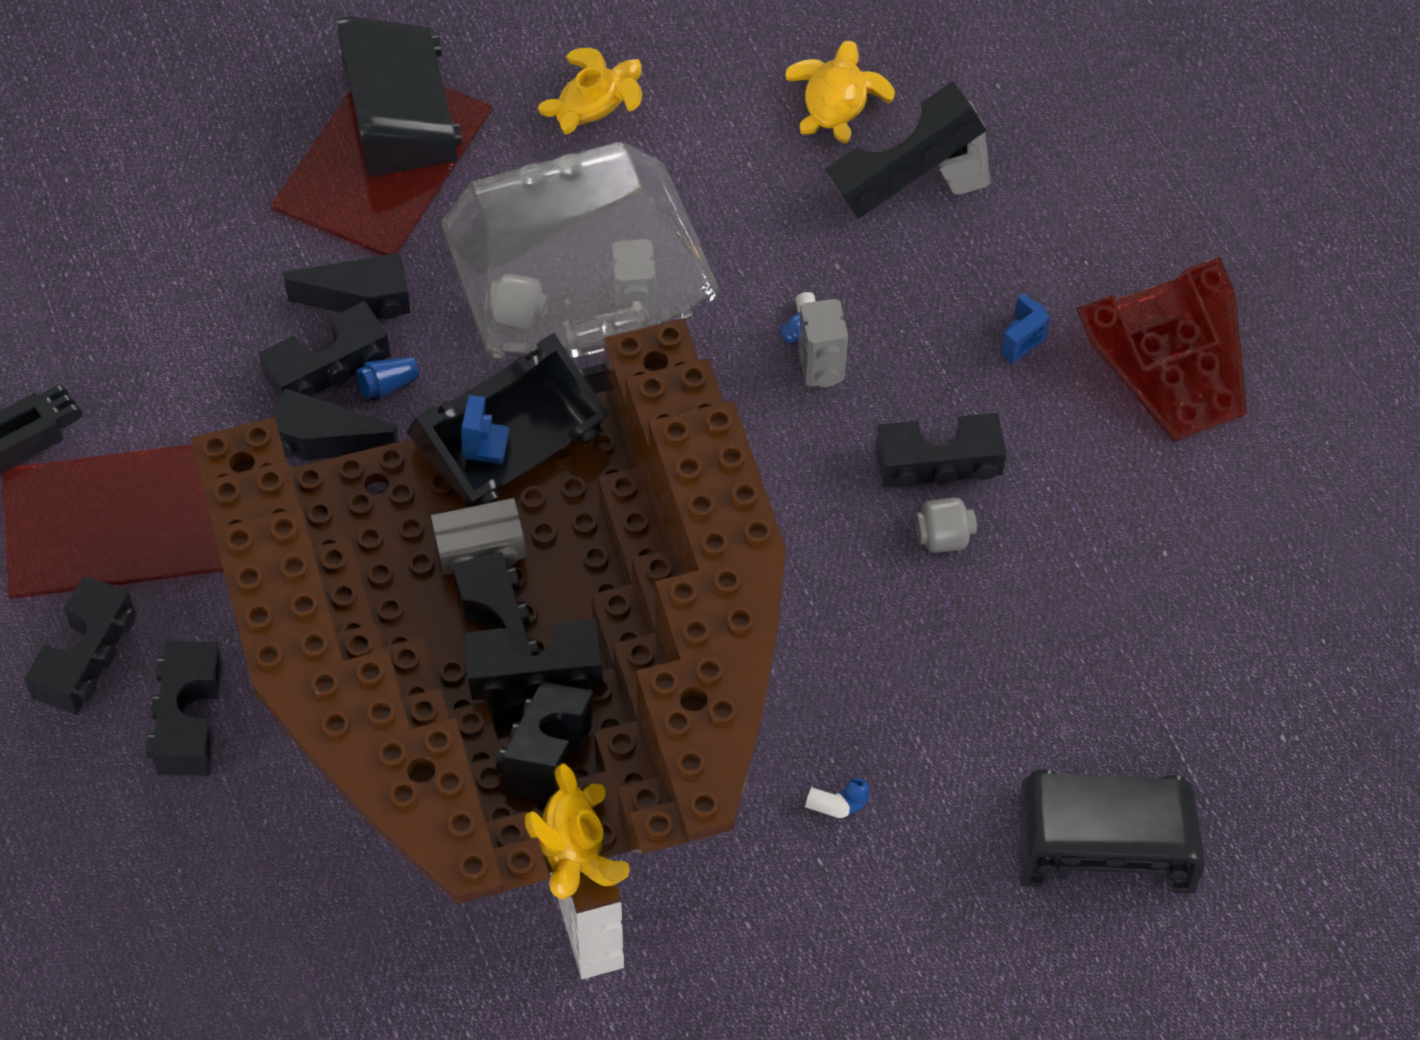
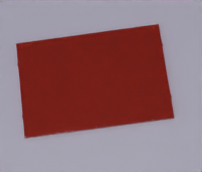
M443 86L451 122H459L463 145L456 146L457 159L459 161L492 112V105ZM349 91L272 202L271 207L275 211L382 256L395 254L400 251L458 161L367 177L351 92Z
M193 444L16 466L2 472V499L4 501L7 553L6 571L8 573V593L10 599L75 591L83 575L114 586L224 571Z

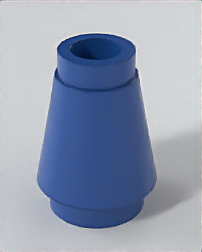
M409 356L406 358L365 362L364 367L357 369L356 377L360 391L366 399L375 398L380 400L413 380L418 379L419 370L414 358Z

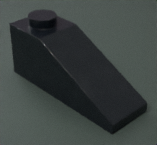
M400 253L283 272L288 301L335 312H343L365 301L377 319H391L402 314L411 313Z
M286 388L270 418L275 417L285 457L295 456L304 460L328 459L399 442L397 425Z

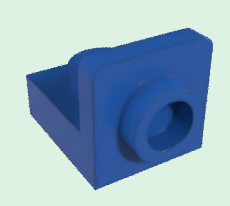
M1025 293L1017 297L1014 313L1015 320L1008 325L1003 333L1004 340L1001 355L1011 364H1014L1047 339L1050 316L1041 303L1031 300Z
M469 395L461 427L462 459L501 464L504 461L507 448L509 427L492 424V415L485 414L486 397Z

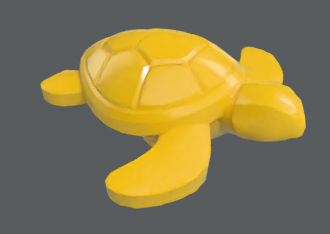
M844 41L838 48L835 59L827 63L817 59H808L797 62L786 70L785 76L787 81L809 80L805 92V102L811 115L801 121V134H813L820 127L833 128L834 137L846 144L851 138V129L847 122L854 119L863 110L867 100V93L877 96L886 103L893 102L895 89L886 78L875 72L860 71L856 66L859 52L855 42Z
M574 49L567 54V61L569 64L584 69L565 86L559 99H549L541 102L538 106V111L546 117L556 115L564 134L573 132L577 125L588 124L607 117L623 100L627 111H634L641 104L642 90L637 83L642 73L641 62L639 59L626 60L619 63L613 69H607L606 62L597 49Z
M564 763L557 766L555 777L560 789L551 796L542 818L534 811L525 815V827L531 839L536 837L539 839L542 852L553 869L549 881L551 892L558 899L564 900L576 892L580 884V871L597 884L613 886L628 877L630 867L626 861H613L599 855L604 832L593 807L605 799L606 792L602 784H591L582 791L577 787L573 771Z

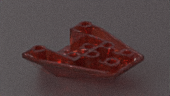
M1221 257L1186 268L1176 279L1116 300L1113 294L1077 307L1076 311L1091 346L1173 442L1247 414L1236 292Z

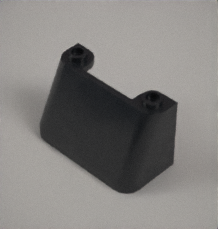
M355 16L337 18L342 61L350 87L367 177L457 162L456 146L463 145L459 122H451L437 57L442 56L439 35H431L429 27Z
M555 333L539 341L536 344L538 350L534 349L525 356H519L513 364L451 402L446 401L441 404L437 411L433 406L414 419L407 430V434L415 446L468 507L474 504L483 505L494 502L501 496L498 490L576 440L579 439L582 445L603 432L600 424L610 415ZM469 395L486 397L485 414L492 415V424L509 427L507 448L504 461L501 464L462 459L461 427Z
M1036 770L1022 781L1020 788V886L1042 887L1043 877L1053 872L1058 873V879H1067L1069 870L1154 874V883H1163L1165 877L1169 878L1173 883V893L1195 894L1204 869V850L1194 785L1185 781L1184 777L1168 775L1159 779L1056 774L1051 770Z

